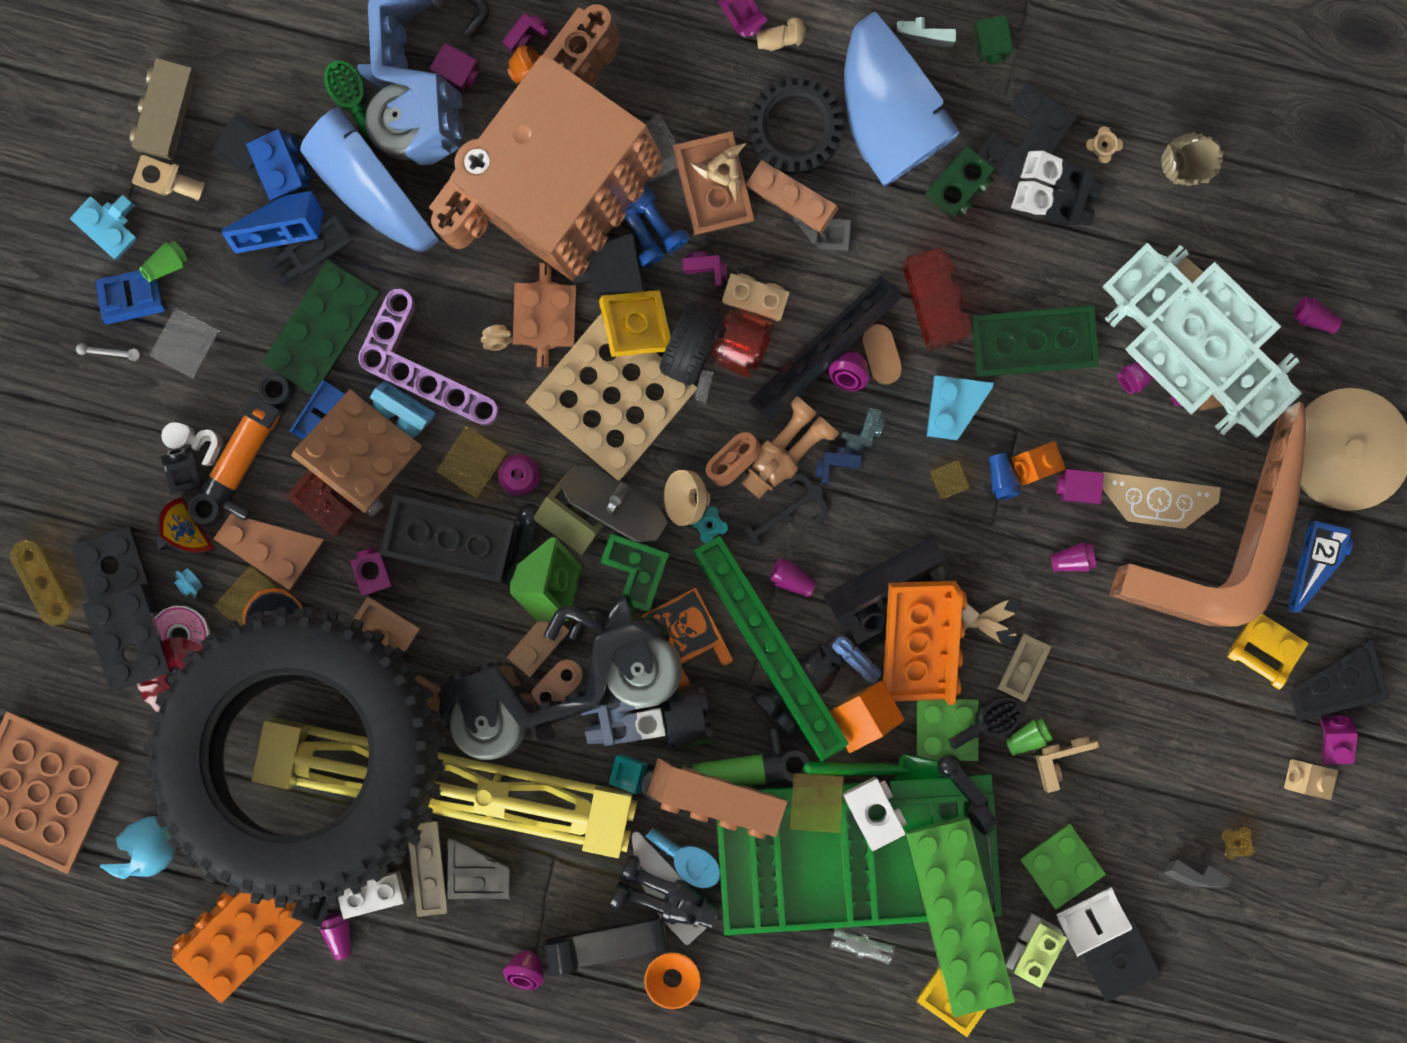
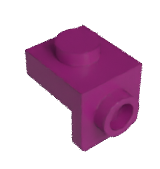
M754 0L717 1L734 31L742 37L755 35L763 28L762 24L768 21L766 16L760 12Z
M700 251L688 253V258H682L684 274L714 272L715 289H722L721 281H727L726 263H720L719 255L707 256L706 252Z
M1343 715L1321 717L1320 724L1324 732L1321 752L1323 765L1354 764L1358 733L1352 718Z

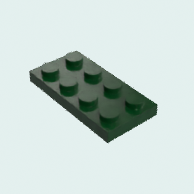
M327 260L262 363L313 395L322 380L325 381L380 296V293Z
M1094 305L971 316L976 378L1100 366Z

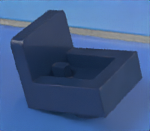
M837 448L836 453L824 452L823 459L817 458L816 477H821V484H828L830 466L859 469L861 468L862 455H855V449Z

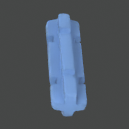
M839 636L832 645L833 649L839 655L841 654L842 658L857 672H860L867 682H877L878 678L882 675L881 670L875 664L873 665L872 661L859 648L854 647L847 637Z

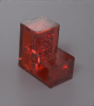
M309 469L286 495L291 502L333 537H338L357 515L353 509L335 495L336 490Z

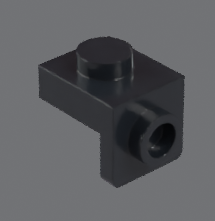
M184 448L172 449L167 452V455L161 456L170 493L201 486L191 448L187 450Z

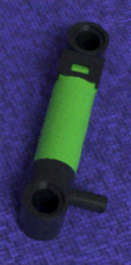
M771 727L768 729L771 753L673 766L680 769L683 766L704 773L707 777L717 776L731 781L736 786L742 784L752 787L802 780L808 775L804 772L803 767L799 772L791 773L786 769V762L791 757H799L803 761L804 766L805 763L809 762V759L799 749L783 751L780 728ZM651 769L645 774L642 781V789L649 799L657 801L647 794L649 780L654 772V769Z

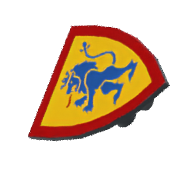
M182 497L172 500L162 508L158 517L156 536L157 546L161 550L171 547L183 553L195 555L214 549L200 525L191 519L188 513V506Z

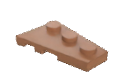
M233 514L229 515L214 537V540L288 590L293 589L325 542L321 538L248 518L243 521Z

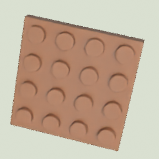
M7 711L0 725V844L66 874L71 873L121 760L12 711Z

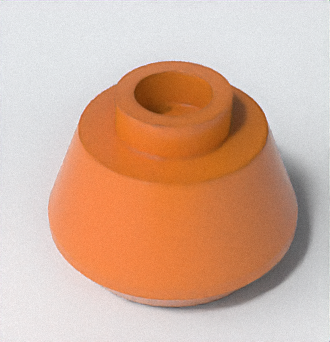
M520 45L509 60L507 71L516 84L523 80L540 57L531 46Z

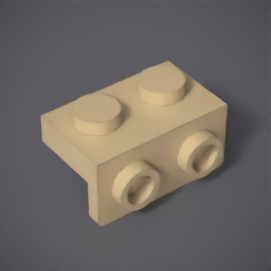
M731 273L722 303L780 321L790 292L785 291L783 287L777 284H763L755 281L749 275H735Z

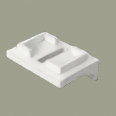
M1112 887L1056 914L1077 956L1132 930V926L1123 912ZM1089 910L1092 911L1103 932L1099 936L1086 914Z

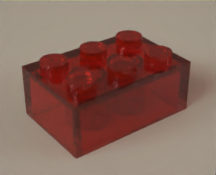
M942 247L906 257L902 263V268L927 352L963 342L968 337L971 325L967 313H961L959 301H962V294L958 283H952L950 274L951 271H954L949 253L944 254Z

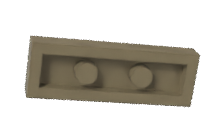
M438 820L421 822L418 827L422 832L419 836L421 839L416 846L409 843L417 917L447 914L449 910Z

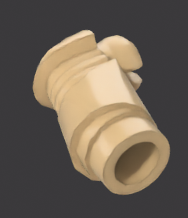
M791 18L787 21L788 26L781 25L760 30L757 33L758 49L774 51L783 48L785 45L788 46L795 43L797 47L800 46L806 35L803 21L799 18Z

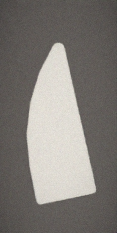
M639 832L632 834L633 853L640 858V865L645 871L672 883H675L676 880L684 881ZM642 885L646 893L664 899L665 895ZM665 922L685 945H689L706 929V927L699 924L696 928L693 925L681 923L672 925Z

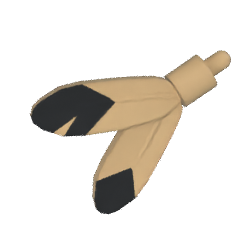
M1018 600L1000 602L979 614L968 628H979L982 632L1006 646H1017L1019 642L1017 635L997 622L1014 615L1019 610L1021 603Z

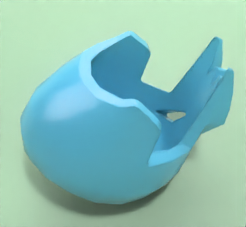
M158 816L145 817L128 825L116 837L118 848L128 851L131 857L130 863L101 864L100 867L121 879H125L128 876L150 877L164 870L170 864L177 849L170 847L168 841L173 837L168 833V827L161 828L155 819Z

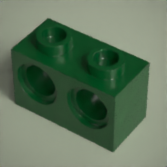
M966 146L930 187L925 197L950 219H953L957 213L963 217L974 204L970 198L978 190L982 194L994 181L990 175L995 169L970 147ZM967 166L976 167L980 174L979 179H967L964 175V168ZM947 189L956 190L960 196L959 202L954 204L947 202L944 198V191Z

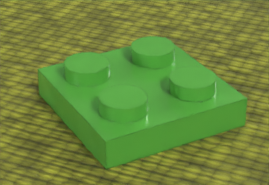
M945 699L916 701V756L938 761L943 755L952 754L957 756L960 761H978V738L972 739L955 750L951 748L948 742L949 738L967 729L971 724H975V717L978 712V699H956L955 705H948Z
M1070 823L1019 858L1055 910L1106 875Z

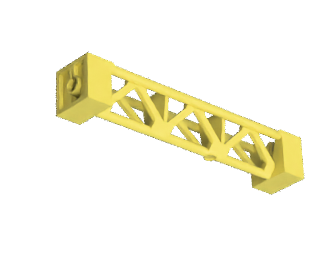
M279 718L265 720L251 782L287 790L297 785L356 798L363 784L311 773V768L365 779L368 767L313 755L315 750H350L369 758L368 739L363 736ZM308 735H313L317 737L337 740L339 742L304 741ZM438 752V759L443 760V765H446V771H451L477 783L478 787L475 790L435 781L436 784L440 785V795L474 802V806L431 799L428 807L433 809L432 814L583 845L582 851L619 858L621 851L627 852L631 831L625 830L627 820L633 821L637 800H632L633 793ZM466 768L495 773L496 775L491 781ZM502 775L531 782H501ZM562 788L594 794L592 805L588 800ZM509 791H547L576 806L575 810L508 797ZM505 809L572 822V825L565 826L536 821L505 813ZM573 834H579V835L585 834V837L578 836V835H573Z

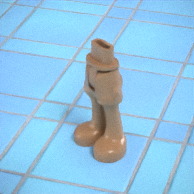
M798 396L791 402L793 409L791 420L772 442L765 441L761 445L760 455L754 461L752 467L748 469L749 475L741 482L758 499L768 489L772 491V486H777L785 479H791L799 469L796 464L815 443L822 439L834 440L840 434L819 416L807 433L789 451H786L785 448L796 434L817 414Z

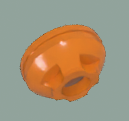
M669 952L657 956L649 964L645 973L644 984L648 996L658 1006L666 1009H679L688 1005L697 996L701 979L696 964L689 957L681 953ZM675 969L681 973L682 981L678 986L670 987L665 984L663 976L667 970Z

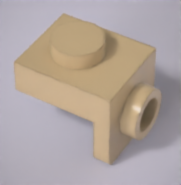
M1292 759L1290 760L1284 788L1305 795L1331 800L1338 770Z

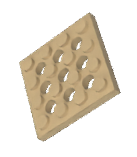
M601 313L525 403L620 482L698 388L694 384L685 385L662 374L659 368L662 357L657 353L616 356L612 361L602 360L599 352L602 346L608 344V339ZM628 364H635L640 368V376L635 381H628L623 377V369ZM588 367L595 369L597 372V380L590 385H586L580 380L581 371ZM654 383L661 385L664 389L663 397L657 401H652L646 396L647 387ZM609 387H615L621 393V398L616 404H608L603 399V393ZM565 391H573L577 394L578 401L572 408H565L560 403V397ZM632 407H639L644 412V419L638 424H632L626 418L627 411ZM591 410L597 411L601 415L600 424L594 428L587 427L583 421L585 413ZM612 430H619L624 434V442L620 447L614 448L607 443V435Z

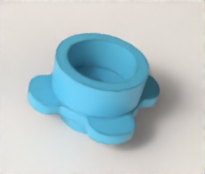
M186 568L181 573L177 570L175 572L177 581L174 584L184 596L190 594L195 599L197 591L203 587L189 569Z

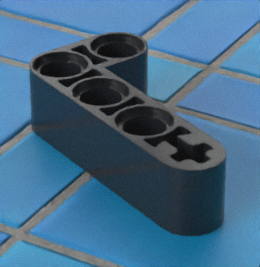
M662 917L547 939L544 943L550 976L577 971L578 967L659 952L669 948Z

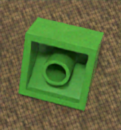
M556 537L549 538L516 566L514 577L510 582V594L536 621H551L552 616L558 609L563 606H573L582 566Z

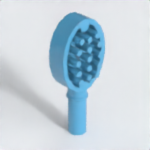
M653 827L645 838L664 850L667 855L674 858V867L682 879L700 888H709L718 882L720 878L719 865L708 851L695 845L680 847L676 845V842H672Z

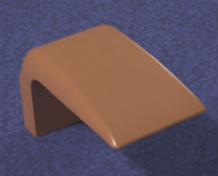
M1299 401L1287 408L1277 419L1233 569L1224 584L1218 588L1207 587L1133 564H1126L1117 568L1109 596L1208 626L1236 627L1252 622L1267 609L1275 593L1298 508L1306 434L1304 404Z

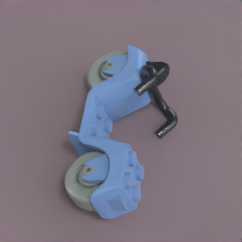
M369 0L368 20L371 64H358L357 69L363 77L382 90L373 97L368 106L365 118L367 134L378 149L392 158L400 160L412 159L419 165L434 164L461 148V139L464 138V127L459 115V109H462L463 105L462 96L455 87L438 73L408 69V61L404 55V44L407 42V34L403 25L432 4L440 8L446 0ZM468 0L477 8L476 14L463 29L471 38H473L489 16V6L486 0Z

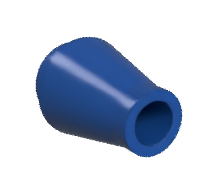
M1000 453L989 457L992 494H996L997 500H1006L1020 495L1019 487L1022 484L1008 460L1007 453Z

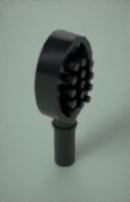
M997 697L987 701L976 713L975 724H971L967 729L949 738V745L955 750L972 739L978 738L981 734L986 737H1000L1012 732L1019 725L1023 716L1021 703L1011 697Z

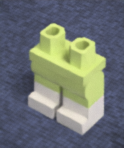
M1031 913L1019 935V938L1027 942V945L1016 941L1005 964L1007 968L1013 970L1014 974L1041 988L1067 937L1063 935L1057 926Z

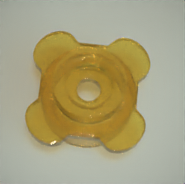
M1241 827L1236 831L1226 829L1222 832L1221 839L1225 842L1224 856L1233 860L1236 856L1250 857L1253 855L1254 847L1250 838L1252 832L1249 828ZM1236 840L1240 841L1239 846L1235 845Z

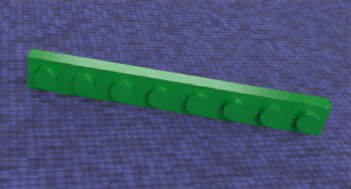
M721 536L695 549L693 555L820 761L822 762L848 747L847 739Z

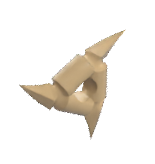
M747 143L725 149L724 153L719 154L710 161L708 166L690 163L706 179L710 178L714 182L729 186L735 204L741 179L738 178L739 169L735 157L738 156L741 149ZM726 164L729 167L727 175L719 173L718 167L720 165Z

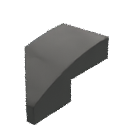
M793 217V221L819 250L851 252L852 220L832 219L821 234Z
M1179 860L1169 862L1163 871V874L1174 880L1196 887L1224 888L1228 887L1231 878L1210 865L1202 867L1198 873Z

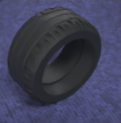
M699 301L688 302L659 366L661 373L685 385L695 384L724 321L723 314Z

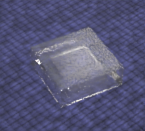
M701 371L695 394L696 402L707 403L713 372Z

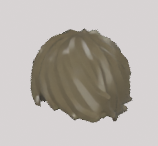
M1195 132L1183 134L1175 138L1167 145L1162 154L1163 173L1174 184L1192 186L1199 185V183H1210L1211 178L1219 174L1222 168L1221 163L1223 162L1222 156L1224 152L1221 151V145L1218 140H1212L1211 136L1205 137L1202 133L1196 134Z

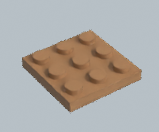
M349 389L293 450L291 456L363 513H366L417 455L422 446Z

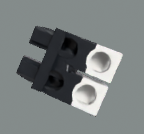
M1029 151L1020 177L1028 181H1019L1011 208L1041 216L1064 226H1091L1095 216L1094 210L1084 206L1087 197L1098 199L1101 196L1104 184L1094 178L1095 173L1092 171L1084 170L1045 151Z

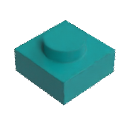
M624 754L616 755L609 784L633 794L641 793L642 781L648 764Z

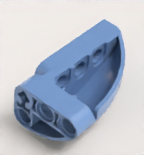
M874 11L860 20L852 31L844 67L845 111L851 133L861 156L866 163L868 162L885 187L950 144L958 137L960 131L946 110H940V107L943 105V99L880 16Z
M336 107L323 115L305 136L300 146L302 155L321 180L361 219L392 240L418 252H424L438 243V238L340 107Z

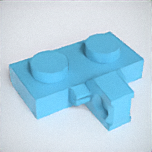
M124 195L113 205L107 202L103 207L90 196L70 218L116 261L138 239L125 227L129 222L125 216L135 205Z

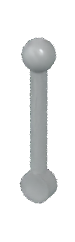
M79 343L76 346V352L79 355L94 353L128 357L131 361H137L140 358V352L137 349H130L129 351L87 347L84 343Z

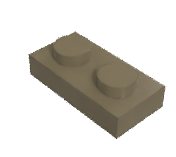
M1022 633L996 689L1026 702L1051 650V646Z

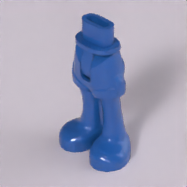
M644 185L645 189L641 197L635 203L630 202L625 209L626 216L624 220L629 224L641 245L642 253L638 257V263L642 268H647L664 259L665 254L653 240L640 217L641 214H644L668 254H672L690 240V236L685 230L674 231L667 225L654 204L656 195L650 187Z

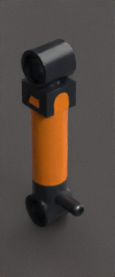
M269 374L260 381L258 393L261 399L254 395L251 396L242 411L244 416L198 495L194 496L189 502L188 513L196 523L208 526L215 525L223 519L225 510L243 521L249 518L251 511L232 500L231 497L269 432L275 430L284 415V412L277 407H283L293 399L294 387L287 378L278 374ZM275 383H281L283 386V392L278 398H272L270 395V388ZM209 501L213 506V511L209 517L204 518L201 515L200 509L205 502Z

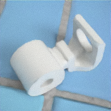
M177 422L166 425L161 434L163 443L172 449H186L191 446L192 449L199 451L206 441H210V447L202 461V465L213 466L216 463L223 447V439L217 432L201 430L195 435V430L192 427Z

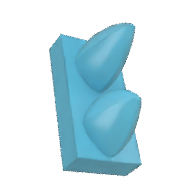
M386 380L379 384L370 396L373 400L372 407L388 420L394 415L399 416L397 427L412 439L431 423L436 414Z

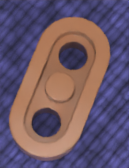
M748 432L736 435L709 460L706 466L707 476L718 486H725L733 482L760 455L761 445L759 441Z
M567 659L558 662L531 692L538 705L543 704L540 699L542 692H549L552 696L551 701L562 700L563 702L565 696L571 694L581 683L583 678L582 668L573 660ZM568 669L573 673L570 681L562 679L561 673L563 670Z

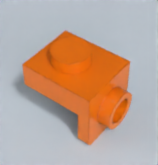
M1056 441L1011 458L1014 471L1022 486L1066 470Z

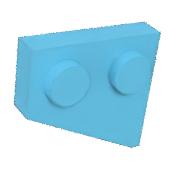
M935 375L926 437L958 440L993 388V383Z

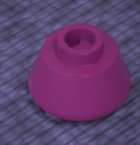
M857 352L843 353L829 367L828 372L832 382L842 390L858 391L865 388L869 382L868 363Z
M517 454L503 461L499 468L498 479L501 487L507 493L514 496H524L531 493L537 487L540 480V471L532 458Z
M522 951L515 954L503 970L506 981L519 989L534 990L544 983L543 963L538 958V955L531 951Z

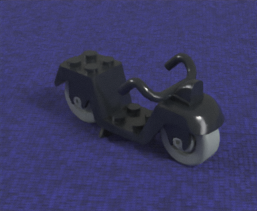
M628 594L620 596L611 606L609 613L594 607L581 610L574 606H563L552 616L543 635L546 638L555 641L563 622L567 618L575 620L567 637L575 641L579 640L585 626L601 629L596 634L593 642L587 691H579L565 696L566 702L562 703V700L538 705L513 666H503L502 662L495 664L490 662L476 667L477 673L461 672L447 677L449 683L441 685L440 692L438 693L440 699L439 713L442 719L440 720L441 727L450 728L455 743L465 754L476 759L491 760L502 758L512 753L522 742L526 728H531L532 739L537 742L552 740L556 734L551 724L606 706L613 701L615 696L623 703L634 707L658 705L673 695L681 680L682 663L679 653L674 645L666 639L674 637V634L668 626L658 619L652 617L638 618Z

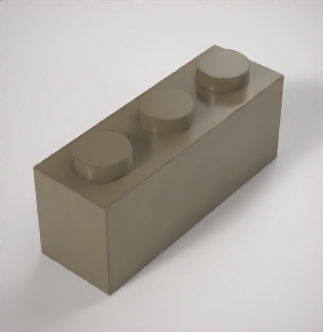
M156 58L154 66L150 65L146 75V83H149L146 95L141 96L138 104V112L141 113L138 125L134 124L130 133V142H133L131 147L136 151L171 161L174 160L197 73L191 67Z

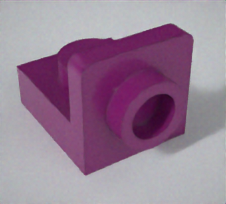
M523 13L502 41L504 49L514 54L520 45H528L532 39L531 32H534L547 42L550 38L549 31L546 29L548 27L547 23L536 15L530 18Z

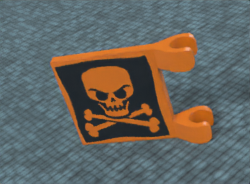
M696 588L642 615L643 618L652 617L658 619L668 626L674 637L666 639L678 651L682 664L714 648L723 666L732 663L733 658ZM683 668L678 686L689 684V679Z

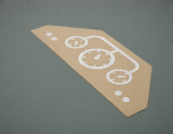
M1103 472L1102 489L1124 518L1130 522L1185 529L1219 503L1221 487Z

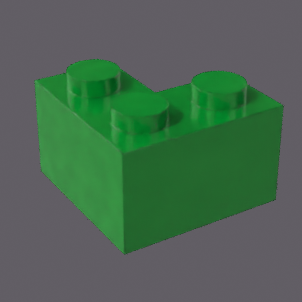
M610 534L601 563L629 572L630 574L622 596L628 594L635 608L650 612L669 553Z

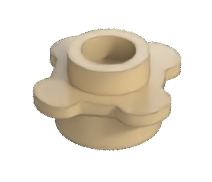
M1101 127L1094 139H1089L1086 143L1087 150L1093 151L1101 163L1110 162L1111 156L1123 147L1122 140L1117 139L1116 135L1108 127ZM1103 142L1107 143L1106 148L1102 147Z
M493 325L482 332L481 342L484 343V349L492 351L501 350L513 341L512 337H509L511 335L510 331L504 325Z

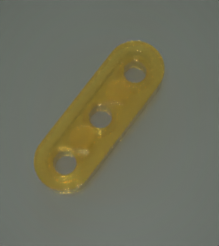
M34 541L18 542L11 550L10 559L40 618L46 624L53 626L66 623L72 615V605L43 549ZM28 550L33 553V559L30 562H27L24 558V554ZM42 577L47 580V586L44 589L38 585V581ZM56 604L60 605L62 609L61 614L58 616L54 615L52 611L53 606Z

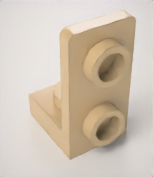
M1089 736L1071 740L1072 745L1060 748L1059 744H1054L1041 748L1042 753L1035 755L1044 791L1050 793L1060 790L1058 782L1063 781L1059 764H1053L1052 760L1099 748L1098 741L1090 740Z

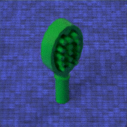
M340 60L333 61L325 70L324 82L326 89L338 106L351 111L365 140H368L370 138L365 125L366 113L365 108L362 107V102L365 98L363 81L355 68L349 63Z

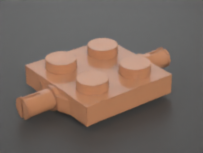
M539 263V281L531 284H514L512 345H523L537 349L536 367H542V356H544L543 368H549V350L556 347L574 346L576 285H559L551 282L552 266L547 263L545 275V263Z

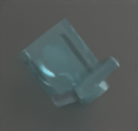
M873 408L868 409L860 436L842 432L840 439L846 441L845 446L858 451H862L863 447L870 448L874 436L880 437L885 420L880 418L882 411Z

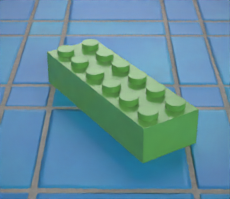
M962 816L906 830L952 1015L958 1017L1014 1003L1015 1000L969 818Z

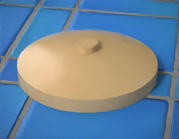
M1345 388L1325 393L1304 407L1306 434L1300 487L1309 497L1329 508L1354 511L1378 505L1397 491L1407 476V423L1392 403L1368 390Z

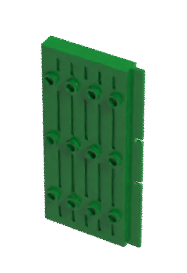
M992 775L968 776L978 790L988 799L986 802L987 807L995 817ZM942 777L890 781V791L893 797L888 799L893 810L900 809L907 825L902 827L905 834L906 830L962 816L968 817L967 810L971 807V804L950 779ZM861 783L822 785L823 796H817L816 786L760 789V791L779 796L787 801L776 837L766 834L765 839L757 838L747 834V828L737 826L736 831L719 826L720 820H717L724 935L928 922L907 835L874 851L870 849L842 794ZM874 804L868 810V817L875 821L883 818L885 814V808L880 804ZM970 820L994 918L1002 917L996 824L993 825L994 829L991 832L983 835Z

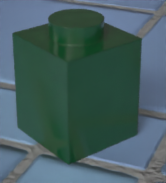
M1002 15L976 20L973 29L979 61H988L989 65L1006 62V57H1010L1013 52L1007 16Z

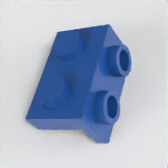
M277 129L246 144L270 201H275L299 189L306 190L311 188L308 181L311 178L309 169L304 162H300L296 152L299 150V146L291 133L289 134L287 131Z

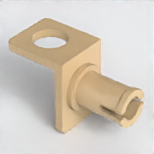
M145 155L140 157L132 179L133 184L166 196L175 191L197 201L204 187V182L179 174V165H169ZM152 165L158 168L160 178L157 182L148 183L143 179L142 171L146 166Z

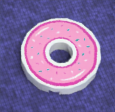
M172 606L162 610L154 617L162 641L172 638V632L177 627L184 628L188 634L187 639L201 646L200 642L211 634L207 619L189 606Z

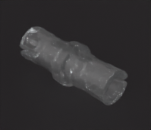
M835 928L833 936L845 941L831 939V948L834 947L855 953L856 957L860 959L864 956L887 965L890 964L892 957L881 954L880 951L893 954L894 945L871 940L865 934L858 936Z

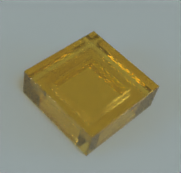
M959 460L929 471L940 500L970 489Z

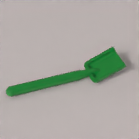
M910 754L901 755L898 765L887 763L807 762L803 766L806 774L884 776L896 774L895 781L940 778L937 770V760Z

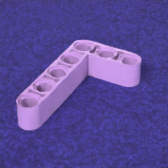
M403 289L390 291L385 297L359 352L358 359L361 367L375 376L477 424L489 426L495 423L500 412L498 405L492 399L395 354L414 313L415 300ZM400 296L406 297L408 300L406 309L401 312L394 311L392 304L395 298ZM385 324H392L395 329L394 335L390 339H381L379 333L381 327ZM374 351L380 352L381 363L376 367H369L366 361L369 353ZM401 364L407 365L409 367L408 377L404 380H396L394 377L395 368ZM428 377H433L437 381L436 390L432 393H424L421 386L422 382ZM460 390L465 394V400L460 406H452L449 402L450 394L453 391ZM483 403H488L493 408L491 417L485 420L479 419L477 408Z

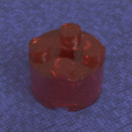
M731 309L724 322V327H727L723 339L717 338L711 355H714V359H716V365L751 379L753 374L750 369H758L771 338L766 337L767 330L773 331L775 323L742 309H738L737 312Z

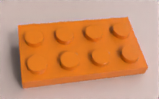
M956 581L889 583L883 683L894 701L945 699L948 705H955L956 695H960L961 692L960 679L957 677L958 667H962L963 664L962 650L959 649L960 639H963L965 635V626L961 617L962 610H965L967 606L966 593L961 590Z
M224 892L217 899V906L211 912L205 911L195 921V927L188 934L183 933L174 941L172 945V960L222 1003L303 924L288 917L293 903H287L286 908H275V899L272 898L269 901L262 899L259 904L250 903L252 894L238 892L235 896H231Z

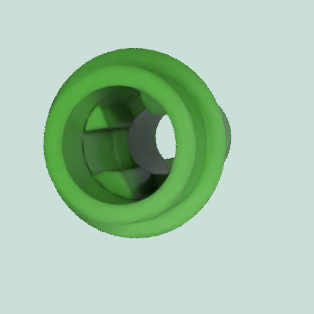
M175 241L169 244L165 242L139 269L143 277L148 282H151L154 279L156 280L183 268V263L187 261V257Z
M1043 718L1037 721L1033 719L1009 738L1005 739L1013 756L1047 747V743L1054 740Z

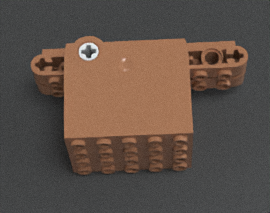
M599 4L591 5L585 10L578 7L479 139L466 142L458 150L455 157V171L429 206V209L433 212L431 217L432 227L450 247L455 249L467 247L475 238L478 239L484 234L488 226L487 221L489 220L500 230L573 281L576 276L580 277L588 268L589 261L587 258L592 251L599 252L604 247L608 239L606 235L612 227L619 226L626 216L625 209L630 202L635 203L641 197L645 189L643 186L650 177L654 178L663 166L661 161L664 158L646 124L593 88L598 80L599 71L604 65H609L617 54L616 49L620 42V33L606 7Z

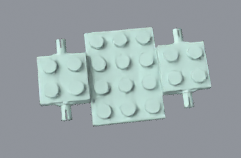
M1146 243L1103 285V288L1114 298L1117 307L1105 317L1106 321L1109 323L1118 315L1110 323L1112 327H1115L1127 315L1134 318L1145 329L1126 348V351L1191 415L1213 395L1227 412V415L1215 425V428L1219 430L1228 423L1220 431L1222 435H1225L1238 423L1257 438L1302 394L1290 382L1287 375L1299 363L1297 357L1289 365H1286L1294 357L1292 353H1289L1277 365L1259 349L1281 326L1215 262L1192 283L1176 267L1189 255L1186 249L1176 258L1184 249L1179 245L1172 254L1166 257L1157 253Z

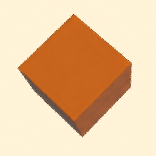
M882 680L848 697L829 711L849 743L848 747H846L849 753L883 737L905 720Z

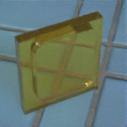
M466 425L436 472L478 498L507 452Z
M250 565L214 606L230 621L236 620L241 626L243 625V610L249 600L259 591L277 587L254 566Z
M793 774L790 830L840 833L843 776Z

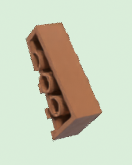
M657 759L647 794L662 803L661 809L677 814L680 809L690 811L691 818L707 822L709 817L720 820L719 826L734 831L737 830V826L748 829L747 834L761 839H765L766 834L774 837L777 836L787 805V801L783 798L742 784L736 786L733 782L717 776L707 777L704 773L685 766L680 769L668 763L669 761Z

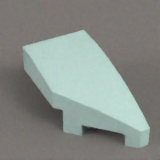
M924 17L916 18V21L897 22V32L912 40L940 47H953L955 44L956 29H924Z

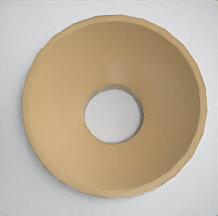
M677 470L670 475L665 485L664 504L670 520L678 526H688L697 523L703 516L707 506H709L710 493L707 492L706 485L697 473L688 470ZM695 493H697V504L695 502Z

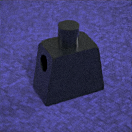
M627 234L606 242L599 252L593 250L587 258L589 261L588 268L580 277L576 276L573 280L574 285L591 282L595 295L644 292L633 234Z

